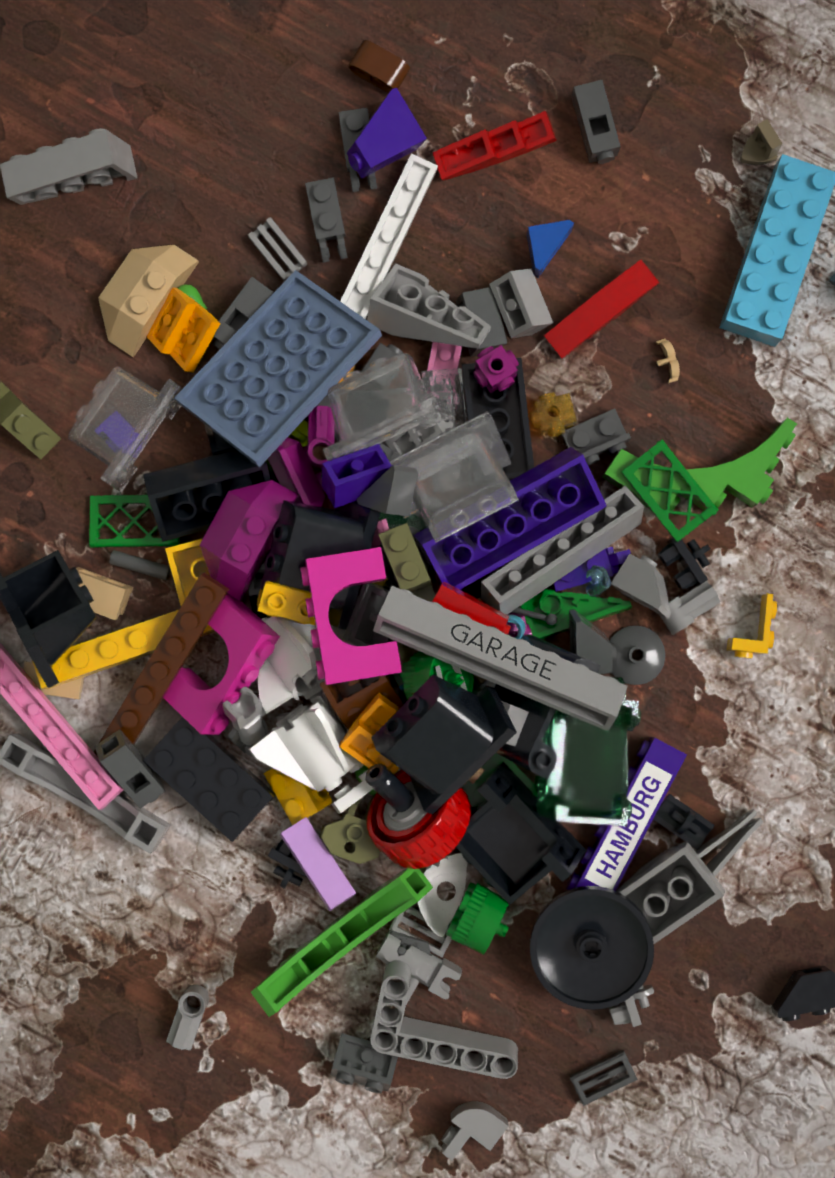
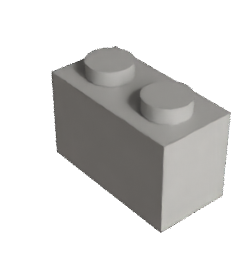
M532 269L510 271L489 284L511 338L530 336L553 324Z

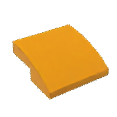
M172 287L146 337L161 353L170 354L184 371L194 373L221 323L194 299L178 288Z
M378 693L352 724L341 740L339 747L368 768L380 763L384 764L388 770L395 774L399 767L376 750L371 737L400 708L381 693Z

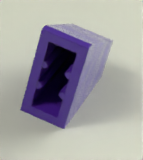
M397 87L392 89L346 153L351 167L358 172L361 179L416 151L427 139Z

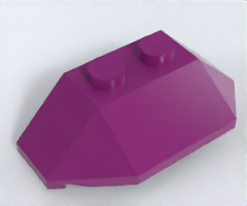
M287 437L267 459L280 485L299 495L296 500L297 503L322 507L325 499L322 475L320 472L315 474L308 461V445L302 447L299 441Z
M273 480L228 491L200 543L210 576L229 588L230 590L227 594L239 601H242L271 548L273 530L278 523L283 500L296 502L299 496L297 493Z

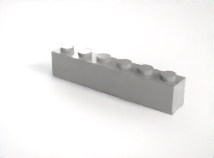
M626 486L622 487L604 499L607 507L520 555L481 581V599L489 606L508 615L641 525L644 505Z

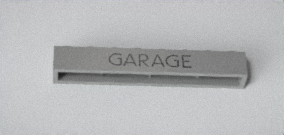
M394 586L391 587L373 629L378 634L606 731H609L616 720L628 687L619 683L615 678L598 674L582 664L572 663L554 652L544 651L531 645L526 640L511 637L495 627L483 625L472 620L467 615L457 614L443 608L436 602H429L413 595L408 590L399 589Z

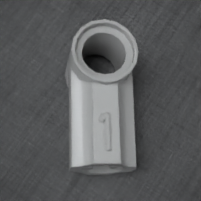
M705 581L683 596H677L669 601L671 611L669 619L661 615L660 617L671 634L674 635L692 624L696 617L720 603L718 594Z
M201 985L189 986L179 999L178 1008L166 1040L172 1047L181 1050L192 1049L203 1014L209 1003V993ZM196 996L199 998L201 1006L197 1008L191 1007L187 1003V997Z

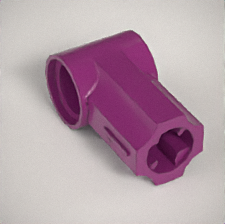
M316 406L308 415L307 458L309 463L315 468L322 469V463L334 459L335 407ZM317 446H323L328 449L330 456L325 460H318L313 456L312 451Z

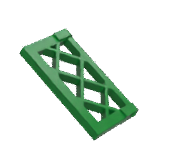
M663 439L621 471L676 543L709 517L716 515L719 510ZM662 452L671 463V468L653 466L654 457ZM640 468L649 469L647 486H643L634 475V472ZM653 470L670 471L668 489L651 487ZM674 472L679 473L690 487V491L672 489ZM650 490L668 492L666 510L661 509L650 495ZM671 493L689 495L687 512L670 510ZM693 496H697L706 507L700 514L691 513ZM669 514L686 516V525L678 530L669 519Z
M148 495L90 496V548L176 546L180 544V537L162 542L161 538L152 537L158 530L157 525L148 533L137 522L149 509L152 510ZM115 504L117 507L104 519L100 515V505ZM126 504L146 505L135 518L123 508ZM122 510L132 521L118 533L108 522ZM135 524L146 534L144 538L125 539L123 537ZM107 525L117 536L114 539H100V530Z

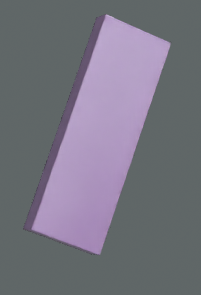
M307 817L281 832V838L329 911L356 894Z

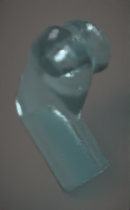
M594 565L587 571L586 579L590 576L593 579L586 586V592L589 596L597 597L611 586V579L603 566Z

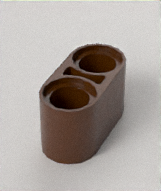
M368 40L362 41L348 65V68L355 75L387 93L396 87L399 89L410 70V66L403 59Z

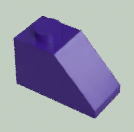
M376 444L322 463V487L333 507L337 508L357 501V498L392 465L380 444Z

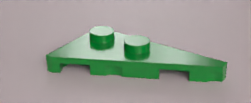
M544 589V591L522 604L520 608L544 615L551 613L556 615L557 622L554 625H548L546 621L525 616L526 624L530 626L532 635L545 639L569 630V610L575 609L587 620L594 622L632 608L630 601L620 598H600L589 596V594L558 593L554 590Z

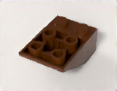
M392 674L325 685L324 681L320 683L332 708L348 730L378 693H381L399 708L407 701Z

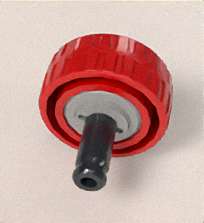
M380 763L368 769L365 780L377 793L368 810L367 830L372 842L383 854L401 867L419 869L439 862L455 849L468 828L471 816L470 801L462 787L432 815L423 810L412 781L404 771L400 770L393 774L384 764Z

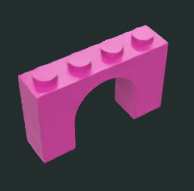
M381 547L306 559V567H301L300 571L303 586L309 585L311 598L305 599L308 617H314L316 629L310 630L313 649L319 648L321 660L315 661L318 680L324 679L325 685L401 673L397 641L368 646L347 644L335 635L328 617L330 603L341 590L350 586L380 582L386 579Z
M228 594L208 624L223 638L228 649L229 662L225 676L218 685L211 688L190 668L182 667L163 697L185 720L203 735H220L229 724V718L225 715L223 703L228 700L231 704H234L239 700L241 696L240 690L243 687L249 688L251 683L257 679L259 670L265 660L273 653L274 645L280 638L271 627L243 602Z

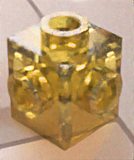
M555 392L541 395L538 397L539 401H536L533 405L534 411H530L533 428H539L540 435L548 433L549 438L565 434L566 428L574 427L577 423L570 393L556 396ZM548 413H554L556 417H551Z

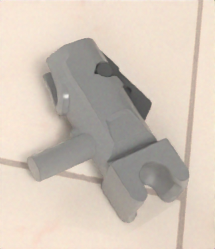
M243 687L240 690L241 696L237 702L231 704L227 700L222 706L225 715L233 724V729L229 733L228 738L244 753L253 756L248 749L268 734L267 724L262 719L266 712L260 699L249 688Z
M388 931L376 955L386 965L392 961H402L410 967L411 981L406 1005L419 982L427 986L428 991L443 999H448L450 986L444 983L442 979L449 977L459 980L462 974V969L458 965L445 958L440 959L431 954L428 941L395 931Z

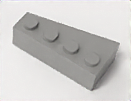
M101 128L94 129L89 132V135L81 138L71 137L64 139L62 144L53 147H39L35 153L29 155L12 156L10 161L0 164L6 197L20 205L58 197L59 190L66 193L84 191V185L101 184L102 187L112 185V179L126 176L127 181L138 179L131 146L108 130Z

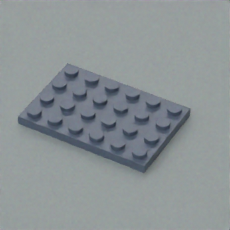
M295 270L174 398L178 404L260 467L378 341L382 334L379 328Z

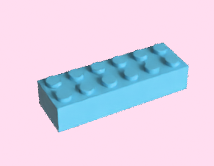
M784 154L781 155L774 166L719 328L773 347L783 339L835 185L834 171Z

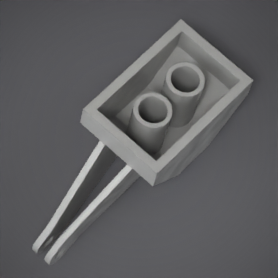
M754 809L745 813L731 826L700 846L698 850H694L687 841L665 850L642 866L617 890V892L634 902L642 911L649 923L654 944L724 896L725 889L715 876L750 835L763 823V820L757 818L748 824L707 865L704 864L701 858L746 825L757 814Z

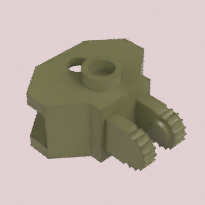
M360 798L347 808L346 813L342 814L341 819L322 826L319 837L330 854L358 864L379 857L381 851L372 842L367 830V814L373 798L367 804L364 819L354 816L356 808L360 803ZM347 842L352 844V849L349 852H346L344 849Z

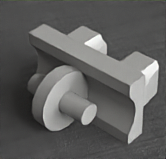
M642 985L624 1003L609 1007L614 1025L630 1022L633 1027L642 1025L634 1000H639L641 1008L649 1007L647 996L654 993L652 985Z

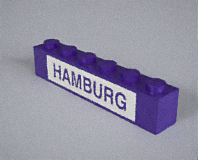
M650 737L649 741L644 740L636 754L640 758L635 768L630 766L622 780L626 784L621 794L616 793L608 807L612 811L607 821L602 819L594 833L598 838L593 847L588 846L586 848V852L580 860L583 866L579 874L573 873L566 889L570 890L582 886H599L616 891L687 754L655 737Z

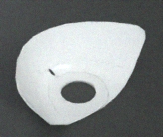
M462 853L447 856L448 859L443 858L440 861L439 867L432 865L424 872V876L433 888L418 901V906L427 925L440 937H444L448 925L464 895L468 862L463 858ZM445 881L452 883L456 889L454 898L449 901H443L437 895L438 885Z

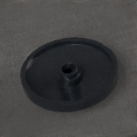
M582 886L559 894L541 910L531 933L530 955L534 971L539 981L549 993L570 1006L596 1010L618 1005L629 999L641 988L653 964L654 942L646 917L629 898L609 888Z

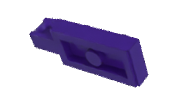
M613 547L605 548L553 583L555 592L612 577L613 574L618 573V565H622L628 555L631 554L630 549L614 553Z

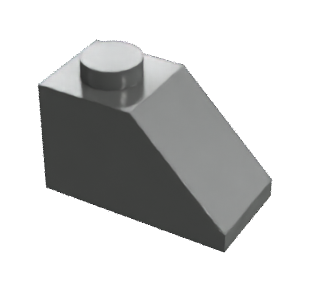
M575 609L569 610L570 652L601 665L598 674L613 673L612 661L617 659L615 644L610 643L604 632Z

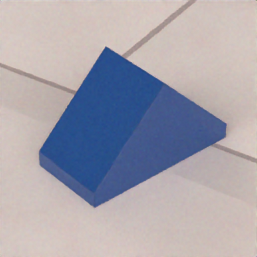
M571 220L528 227V247L533 274L537 278L540 277L572 232L574 223Z

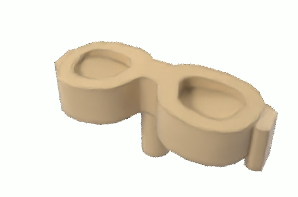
M666 339L656 341L655 343L657 345L660 344L666 356L665 359L656 361L657 366L669 365L670 379L668 384L678 381L680 368L673 345Z

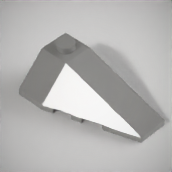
M396 263L370 299L367 321L381 331L393 336L479 349L491 328L488 323L465 306L458 307L449 300L450 295L445 291L441 290L438 292L431 287L429 279Z

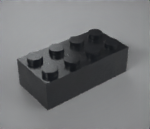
M516 358L519 366L516 367L518 372L516 378H514L515 383L501 392L497 389L492 393L489 392L486 386L482 388L473 374L476 371L475 363L462 364L461 376L474 487L505 484L534 468L521 358ZM499 361L491 365L494 370L502 369Z
M237 449L143 474L147 495L162 542L208 530L228 491L271 480L266 461L258 467Z
M183 717L143 759L150 768L231 842L240 836L276 796L270 788L212 735L200 734Z

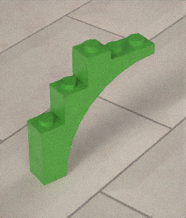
M787 417L777 426L766 441L753 451L734 461L714 467L686 470L717 508L727 496L723 492L724 489L751 508L758 505L759 502L764 504L773 492L770 485L774 481V479L765 474V471L770 474L780 460L776 455L782 447L787 449L795 438L796 434L792 431L797 423ZM621 449L602 478L619 489L626 486L649 509L621 473L638 457ZM653 463V466L664 467V466L657 465V464H654V463ZM640 468L634 472V475L643 486H647L649 469ZM653 470L651 487L668 489L670 471ZM674 472L672 489L690 491V487L679 473ZM650 490V495L662 510H666L668 492ZM671 493V511L675 509L681 500L677 497L676 493ZM680 494L687 500L689 499V495ZM697 496L692 497L693 504L702 510L706 509Z
M406 868L370 892L355 907L335 919L317 936L297 948L280 963L277 969L251 991V994L268 1017L274 1015L350 950L420 901L433 886L420 869Z

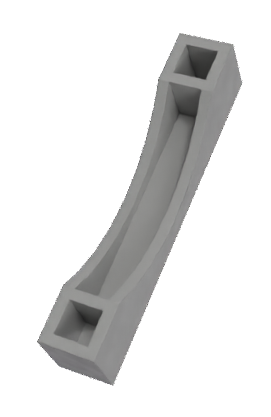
M19 733L10 734L0 750V765L79 806L108 825L124 839L150 854L157 850L171 826L170 823L142 807L140 809L135 802L121 794L113 799L104 809L98 810L49 751Z

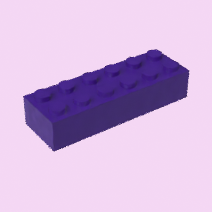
M569 447L413 536L439 586L445 581L458 589H462L602 510L607 505L584 455Z

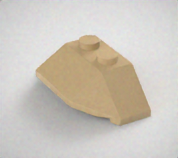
M176 245L132 249L98 297L108 341L131 357H134L147 339L146 336L172 287L178 288L184 285L199 261Z

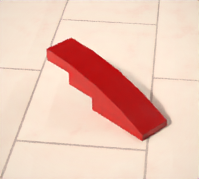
M543 111L521 122L514 120L489 132L484 129L432 153L436 165H438L441 180L444 181L518 157L553 143L557 139L546 111Z
M639 260L547 332L544 337L563 359L583 342L593 337L608 323L617 319L660 282L643 260Z

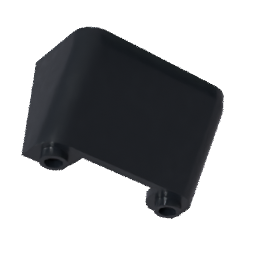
M527 634L521 638L537 648L554 652L561 658L575 664H582L598 673L601 665L536 636ZM495 684L494 688L501 701L529 712L516 746L505 744L496 753L539 776L549 779L556 765L557 755L555 750L543 743L542 740L556 709Z

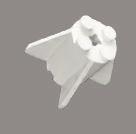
M271 616L270 618H263L262 620L280 636L274 645L273 653L265 660L257 677L259 699L267 714L291 698L299 700L298 696L303 695L307 700L320 695L323 692L320 683L324 679L318 680L315 661L321 660L319 648L313 649L310 630L316 629L315 625L300 624L283 617ZM330 624L333 632L339 639L347 644L356 646L343 639L346 630L338 629Z
M323 691L320 695L310 699L313 703L311 706L307 707L301 704L291 712L281 713L276 716L278 720L276 725L278 727L272 728L269 734L248 749L257 761L313 790H317V792L326 789L327 792L335 789L342 783L341 777L349 771L353 773L364 766L339 747L348 729L332 708Z

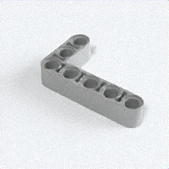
M392 961L386 966L370 1038L373 1049L382 1054L501 1079H507L516 1074L518 1069V1047L514 1041L508 1038L403 1017L409 993L411 969L402 961ZM397 978L402 982H394L391 979ZM387 1005H392V1006H395L396 1008L390 1009V1008H388V1007H386V1006H387ZM381 1032H387V1033H390V1034H389V1035H384V1034H382ZM411 1038H417L419 1041H413ZM445 1044L449 1047H442L440 1045ZM501 1057H507V1058H509V1059L503 1060V1059H500V1058H501Z

